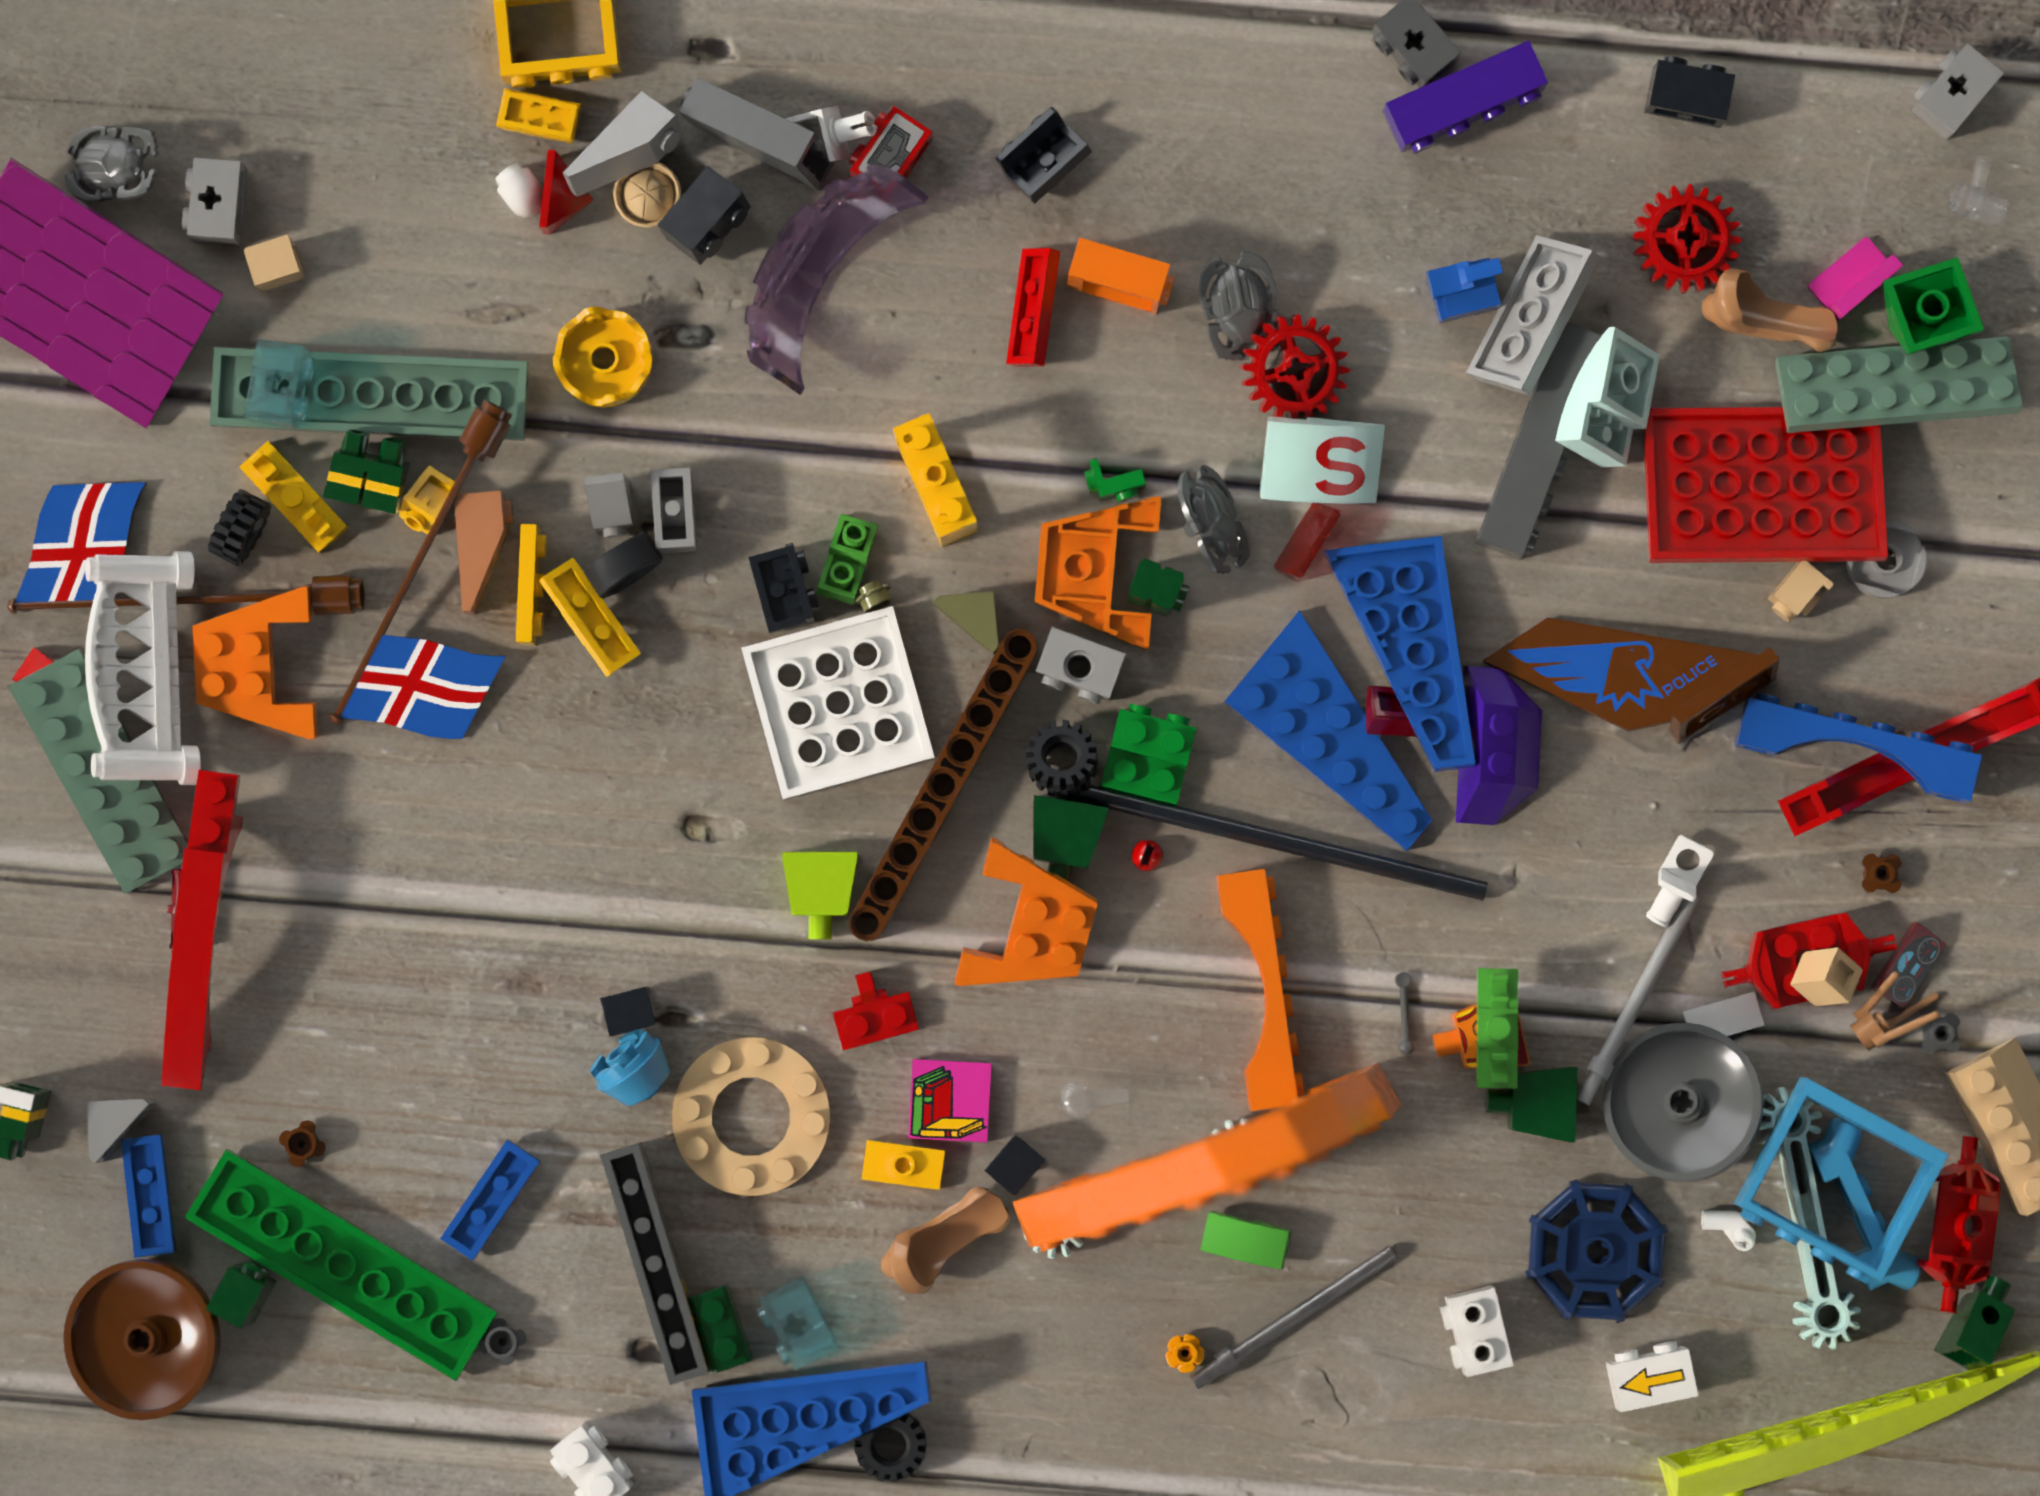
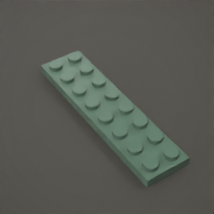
M214 347L210 426L346 433L349 429H355L378 435L460 438L475 408L481 407L483 401L487 400L513 414L508 422L511 424V427L504 440L525 441L529 363L527 361Z

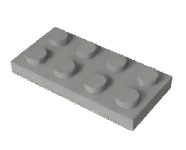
M1536 235L1466 373L1475 380L1530 396L1601 257L1591 249Z

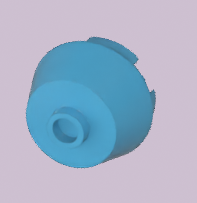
M638 1029L620 1037L617 1040L620 1045L606 1059L601 1054L590 1069V1073L597 1081V1089L625 1106H632L642 1100L645 1101L653 1097L661 1089L662 1084L670 1073L660 1039L652 1037L647 1031L644 1033L642 1029Z

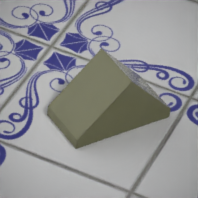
M994 591L942 595L933 601L937 609L993 656L995 655L999 646Z

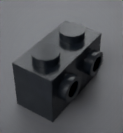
M1668 56L1664 60L1658 59L1652 69L1644 113L1721 128L1727 121L1735 75L1726 73V68L1719 65L1704 64L1703 68L1687 65L1688 61L1679 57Z
M707 166L657 225L666 240L701 265L707 257L710 258L719 251L722 240L732 228H737L744 222L751 206L741 190Z

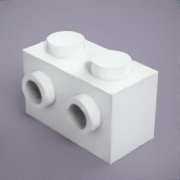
M1490 1285L1444 1296L1447 1306L1440 1307L1445 1330H1453L1456 1345L1450 1346V1353L1455 1370L1462 1368L1463 1374L1466 1377L1514 1366L1495 1288ZM1474 1306V1316L1467 1319L1465 1316L1466 1310ZM1484 1346L1483 1355L1475 1357L1476 1348Z
M586 1421L550 1450L554 1456L550 1462L563 1479L569 1476L578 1487L575 1491L576 1496H622L634 1485L630 1479L633 1473L620 1457L614 1459L606 1448L609 1443L605 1436L595 1425L590 1428Z

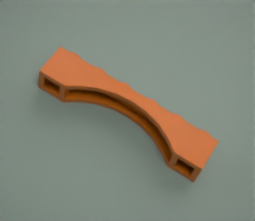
M1265 869L1218 875L1216 879L1221 914L1236 928L1249 946L1259 967L1264 987L1265 1014L1262 1033L1255 1053L1244 1070L1249 1110L1258 1111L1286 1107L1291 1105L1292 1100L1304 1095V1085L1301 1072L1294 1073L1292 1057L1299 1056L1296 1033H1288L1286 1018L1293 1017V1008L1290 993L1283 994L1281 979L1288 976L1285 955H1277L1275 939H1282L1279 915L1272 916L1270 900H1276L1273 876L1266 877Z

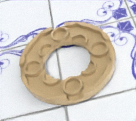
M757 1037L726 1041L702 1054L689 1067L681 1079L675 1093L672 1108V1126L676 1144L689 1167L701 1179L713 1187L743 1196H759L777 1192L803 1177L812 1168L824 1149L831 1120L826 1088L811 1063L794 1049L780 1042ZM742 1078H760L773 1083L784 1094L790 1108V1125L784 1139L773 1150L761 1155H742L730 1150L719 1140L713 1126V1107L718 1095L728 1084Z

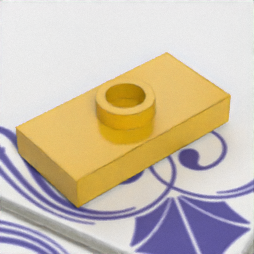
M504 88L496 127L502 130L574 144L582 106L579 103Z
M867 1140L861 1180L940 1190L945 1150Z

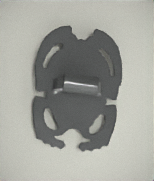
M102 125L88 127L79 131L72 138L67 148V153L73 155L76 159V168L72 170L71 174L65 175V183L68 190L77 198L97 203L113 200L116 197L122 200H132L150 194L156 181L157 171L152 168L148 174L143 168V160L150 151L154 157H157L159 154V145L157 144L155 132L138 127H124L121 130ZM97 134H100V136L93 138L92 140H90V141L88 142L87 145H85V146L83 147V145L87 142V140H89L90 138H92L93 136H95V135H97ZM132 138H141L144 142V149L136 146L132 142ZM142 177L140 184L136 188L128 190V185ZM81 181L84 182L85 186L96 191V194L93 195L84 190L80 185Z
M1242 251L1240 253L1241 258L1238 259L1236 264L1230 266L1222 262L1219 256L1213 258L1205 265L1200 274L1198 287L1201 308L1204 309L1206 319L1212 320L1216 318V323L1207 324V332L1211 345L1219 359L1241 360L1243 358L1241 352L1235 353L1233 351L1237 350L1242 343L1251 342L1250 336L1252 334L1260 336L1263 323L1270 321L1271 326L1277 329L1276 320L1279 316L1277 309L1269 312L1267 307L1276 306V284L1272 271L1265 259L1250 251ZM1251 266L1258 268L1263 273L1269 284L1268 286H1265L1260 276L1249 269ZM1217 274L1218 277L1211 287L1210 299H1207L1206 290L1209 281ZM1223 331L1233 341V345H1223L1218 337V332Z
M1206 465L1197 466V479L1190 477L1189 471H1185L1178 480L1177 491L1179 501L1187 523L1184 525V532L1189 537L1200 534L1202 538H1197L1196 540L1211 570L1218 574H1228L1231 568L1228 565H1223L1228 554L1233 558L1237 557V560L1234 562V567L1237 569L1243 566L1245 561L1248 560V556H1250L1246 534L1241 522H1235L1237 514L1233 506L1234 501L1223 479L1211 467ZM1211 549L1217 554L1218 559L1213 555Z

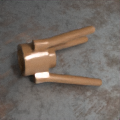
M1894 971L1866 1004L1853 1013L1857 1021L1851 1024L1850 1027L1868 1051L1875 1046L1880 1048L1888 1041L1938 1019L1940 1013L1934 1011L1892 1029L1940 998L1939 993L1931 994L1887 1021L1879 1011L1871 1014V1010L1899 978V973Z

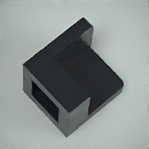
M648 986L600 998L610 1037L655 1025L656 1021L649 997L651 992Z
M1014 1134L984 1171L1008 1192L1016 1195L1045 1162V1158L1017 1134Z

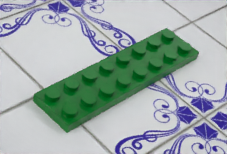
M226 1149L184 1217L454 1381L459 1379L499 1312L229 1149Z

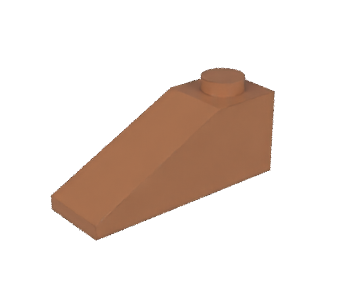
M501 490L457 494L454 500L462 612L466 615H475L508 536V524L514 523L512 500H506L505 494Z

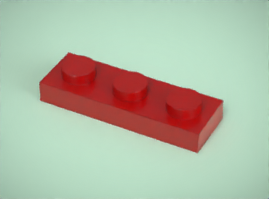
M1052 248L1022 249L1006 364L1015 367L1045 366L1061 251Z

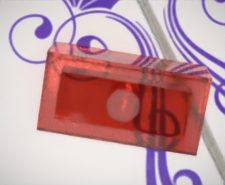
M1312 503L1275 562L1274 568L1292 580L1300 581L1340 517V511L1320 503Z

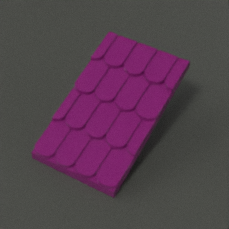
M10 157L0 175V336L45 363L55 372L90 392L95 398L147 428L222 299L223 292Z

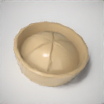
M657 162L616 180L613 196L615 207L622 218L635 226L649 228L658 226L657 224L681 198L682 193L680 182L674 172L664 164Z

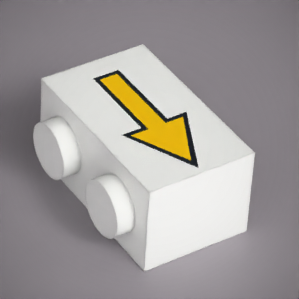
M1676 1341L1653 1345L1654 1352L1642 1355L1638 1354V1349L1615 1353V1360L1606 1362L1615 1409L1625 1412L1699 1396L1689 1349L1684 1346L1677 1347Z

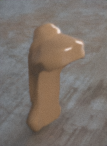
M1727 269L1719 277L1714 292L1709 293L1702 301V313L1705 319L1731 333L1778 341H1800L1819 353L1830 350L1836 345L1838 325L1833 310L1823 306L1814 308L1771 300L1753 282L1747 270Z
M975 1187L962 1200L946 1209L934 1219L918 1227L906 1229L898 1234L889 1250L881 1259V1270L886 1277L894 1279L905 1292L925 1294L934 1285V1281L947 1259L977 1238L988 1234L1002 1233L1009 1225L1012 1215L998 1195L988 1188Z

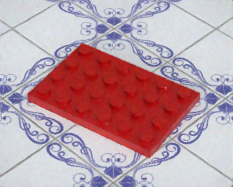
M1783 407L1650 408L1646 429H1643L1649 563L1886 561L1888 558L1880 425L1787 433Z

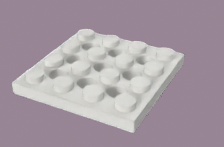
M893 606L741 648L783 800L935 758ZM870 644L877 650V658L873 664L862 666L855 661L854 652L858 646ZM825 654H831L839 661V669L832 676H823L816 668L818 659ZM786 665H795L801 671V679L795 686L786 687L779 681V672ZM875 681L883 683L888 690L886 699L878 704H873L865 698V688L868 684ZM842 692L849 697L850 704L844 713L834 714L828 710L827 699L832 693ZM799 702L809 705L812 711L810 720L802 725L793 723L789 718L790 708ZM884 719H890L898 726L897 736L888 742L879 740L875 734L876 725ZM844 730H853L860 737L858 748L852 752H844L837 745V738ZM808 740L817 741L822 747L821 757L812 763L803 761L799 754L800 746Z

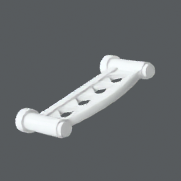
M174 551L172 556L95 555L94 558L88 557L86 560V580L94 581L97 584V591L94 596L87 629L85 672L89 705L101 744L100 753L92 754L91 773L93 777H100V780H178L180 785H196L198 770H201L198 746H181L176 591H191L193 587L195 569L192 552ZM117 593H125L147 607L149 611L129 624L121 625L115 620V612L118 607L114 602V597ZM118 632H126L151 649L130 663L122 664L116 658V651L120 648L115 641L116 634ZM119 671H127L152 688L133 701L123 703L117 697V691L121 686L117 682L116 676ZM121 710H128L152 725L153 728L131 742H123L118 736V730L122 726L118 721V713Z

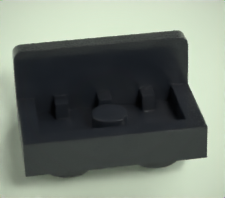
M1050 107L1044 114L1036 117L1031 125L1015 140L1007 143L1001 153L996 156V161L1006 178L1035 204L1092 151L1089 145L1064 123L1059 112L1055 108Z
M793 543L786 544L784 548L748 557L769 634L815 622L813 612L820 610L814 587L806 589L802 574L809 573L804 551L796 552Z

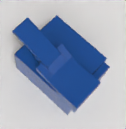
M1490 257L1471 262L1467 260L1427 271L1426 276L1432 300L1435 301L1434 305L1436 306L1435 309L1437 310L1439 323L1498 310L1501 306V301L1494 275L1503 273L1500 258L1490 260Z

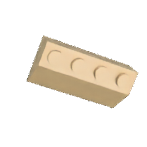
M2014 1037L1944 1073L1977 1138H1980L1979 1142L1997 1177L2000 1178L2002 1187L2015 1213L2028 1216L2040 1210V1084L2018 1040Z

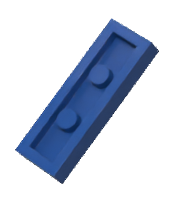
M163 1134L121 1139L134 1258L175 1253L177 1250Z
M507 1139L440 1239L470 1260H475L541 1161Z

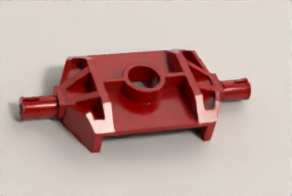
M1846 912L1762 930L1753 934L1748 963L1744 965V968L1722 971V979L1734 977V979L1722 982L1725 988L1747 982L1748 984H1753L1771 1009L1808 1002L1803 995L1790 985L1797 969V955L1802 950L1814 951L1839 948L1863 969L1855 991L1864 990L1869 963L1873 954L1897 950L1896 943L1884 945V943L1896 941L1894 934L1871 940L1866 938Z
M1963 1135L1960 1160L1957 1161V1164L1952 1163L1943 1167L1935 1180L1939 1181L1929 1260L1918 1259L1917 1265L1938 1282H1942L1941 1286H1944L1940 1311L1956 1314L1959 1289L1966 1290L1967 1285L1987 1280L1991 1273L2002 1187L2000 1178L1983 1169L1982 1163L1975 1162L1980 1138ZM1971 1217L1973 1227L1967 1235L1966 1222Z

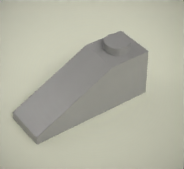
M641 91L563 172L571 193L576 197L657 163L666 153L676 148L680 138L683 136L676 115Z

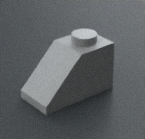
M623 472L584 477L592 525L596 533L603 532L604 538H617L626 536L627 529L636 528L630 481Z

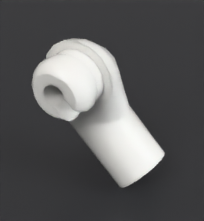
M1702 1210V1230H1723L1736 1249L1740 1251H1749L1755 1245L1756 1232L1750 1223L1740 1216V1212Z

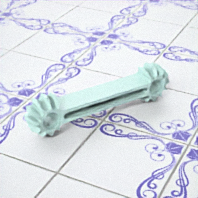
M1785 1087L1777 1088V1100L1768 1093L1763 1095L1764 1102L1769 1108H1763V1116L1765 1117L1759 1130L1767 1129V1132L1760 1138L1762 1144H1765L1790 1097ZM1806 1099L1796 1117L1795 1127L1788 1132L1778 1154L1792 1221L1827 1240L1806 1137L1807 1132L1820 1134L1821 1128L1811 1125V1120L1821 1118L1822 1114L1820 1111L1808 1112V1109L1814 1103ZM1793 1141L1795 1143L1804 1194L1799 1193L1790 1149V1144ZM1799 1240L1797 1248L1808 1302L1806 1305L1801 1302H1794L1793 1307L1803 1311V1316H1796L1792 1321L1794 1325H1806L1799 1334L1801 1339L1806 1340L1813 1336L1812 1346L1818 1349L1823 1346L1826 1339L1829 1349L1834 1350L1838 1346L1837 1336L1846 1343L1852 1340L1851 1336L1846 1332L1847 1327L1859 1330L1860 1324L1850 1320V1316L1861 1313V1308L1858 1306L1847 1307L1852 1302L1854 1294L1848 1291L1839 1297L1833 1266L1818 1258L1824 1287L1823 1293H1819L1813 1258L1810 1254V1245ZM1831 1305L1835 1310V1320L1829 1326L1824 1327L1818 1321V1312L1823 1306Z

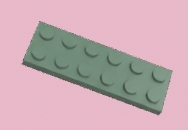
M2009 336L1951 341L1910 355L1906 353L1902 346L1784 355L1777 356L1775 361L1787 433L2020 413L2023 408Z
M81 648L9 685L8 688L124 894L181 865L184 848L188 847V840L155 780H100V777L92 776V754L100 753L101 744L89 705L85 655ZM118 716V721L122 725L118 730V736L123 742H131L132 739Z

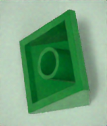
M1958 257L1883 280L1882 285L1888 328L1908 355L1984 331Z

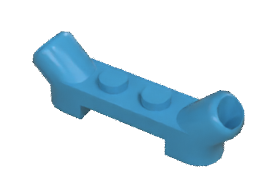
M1835 1117L1830 1120L1824 1138L1808 1144L1812 1167L1818 1181L1826 1183L1835 1179L1865 1246L1852 1254L1870 1262L1883 1237V1233L1887 1230V1226L1879 1210L1873 1211L1867 1197L1871 1195V1190L1862 1173L1857 1175L1852 1165L1864 1131L1845 1119ZM1898 1250L1883 1281L1880 1282L1870 1278L1868 1283L1865 1284L1870 1291L1887 1283L1904 1290L1915 1287L1923 1270L1917 1265V1261L1920 1258Z

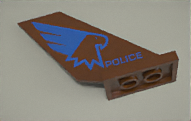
M1547 617L1485 658L1483 663L1501 669L1512 677L1628 732L1670 723L1669 732L1679 744L1775 681L1780 659L1771 647L1760 654Z

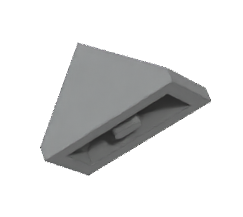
M151 1098L88 1101L89 1159L94 1163L103 1162L121 1143V1139H124L156 1102Z

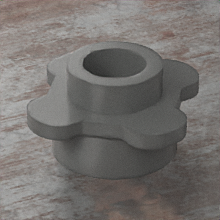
M1948 1013L1945 1017H1939L1921 1026L1923 1028V1050L1930 1054L1942 1049H1947L1949 1052L1958 1051L1961 1047V1040L1957 1037V1027L1960 1024L1959 1018L1955 1014ZM1938 1030L1944 1031L1943 1037L1937 1035Z
M503 1318L494 1319L490 1325V1332L486 1338L481 1340L479 1348L482 1353H489L493 1357L498 1358L500 1364L509 1365L515 1360L514 1353L517 1348L526 1342V1334L521 1329L514 1330L508 1326ZM500 1338L506 1339L505 1345L499 1344Z

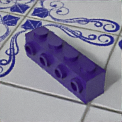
M1528 40L1386 102L1383 113L1401 153L1412 149L1413 153L1416 154L1435 145L1433 139L1447 133L1449 138L1456 137L1471 129L1469 125L1471 122L1483 118L1485 122H1490L1506 114L1505 108L1519 102L1520 106L1523 107L1542 98L1540 92L1544 91L1548 81Z

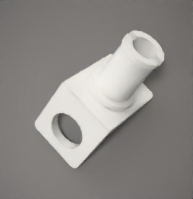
M834 106L785 118L796 123L818 117L830 162L850 158L847 141L876 134V124L861 127L862 123L875 120L870 111L841 118L839 107Z
M1684 835L1677 837L1658 871V884L1662 888L1646 914L1651 921L1660 926L1668 927L1683 898L1691 902L1695 901L1696 886L1713 857V850ZM1684 849H1691L1698 854L1700 861L1696 868L1684 870L1676 862L1677 855Z

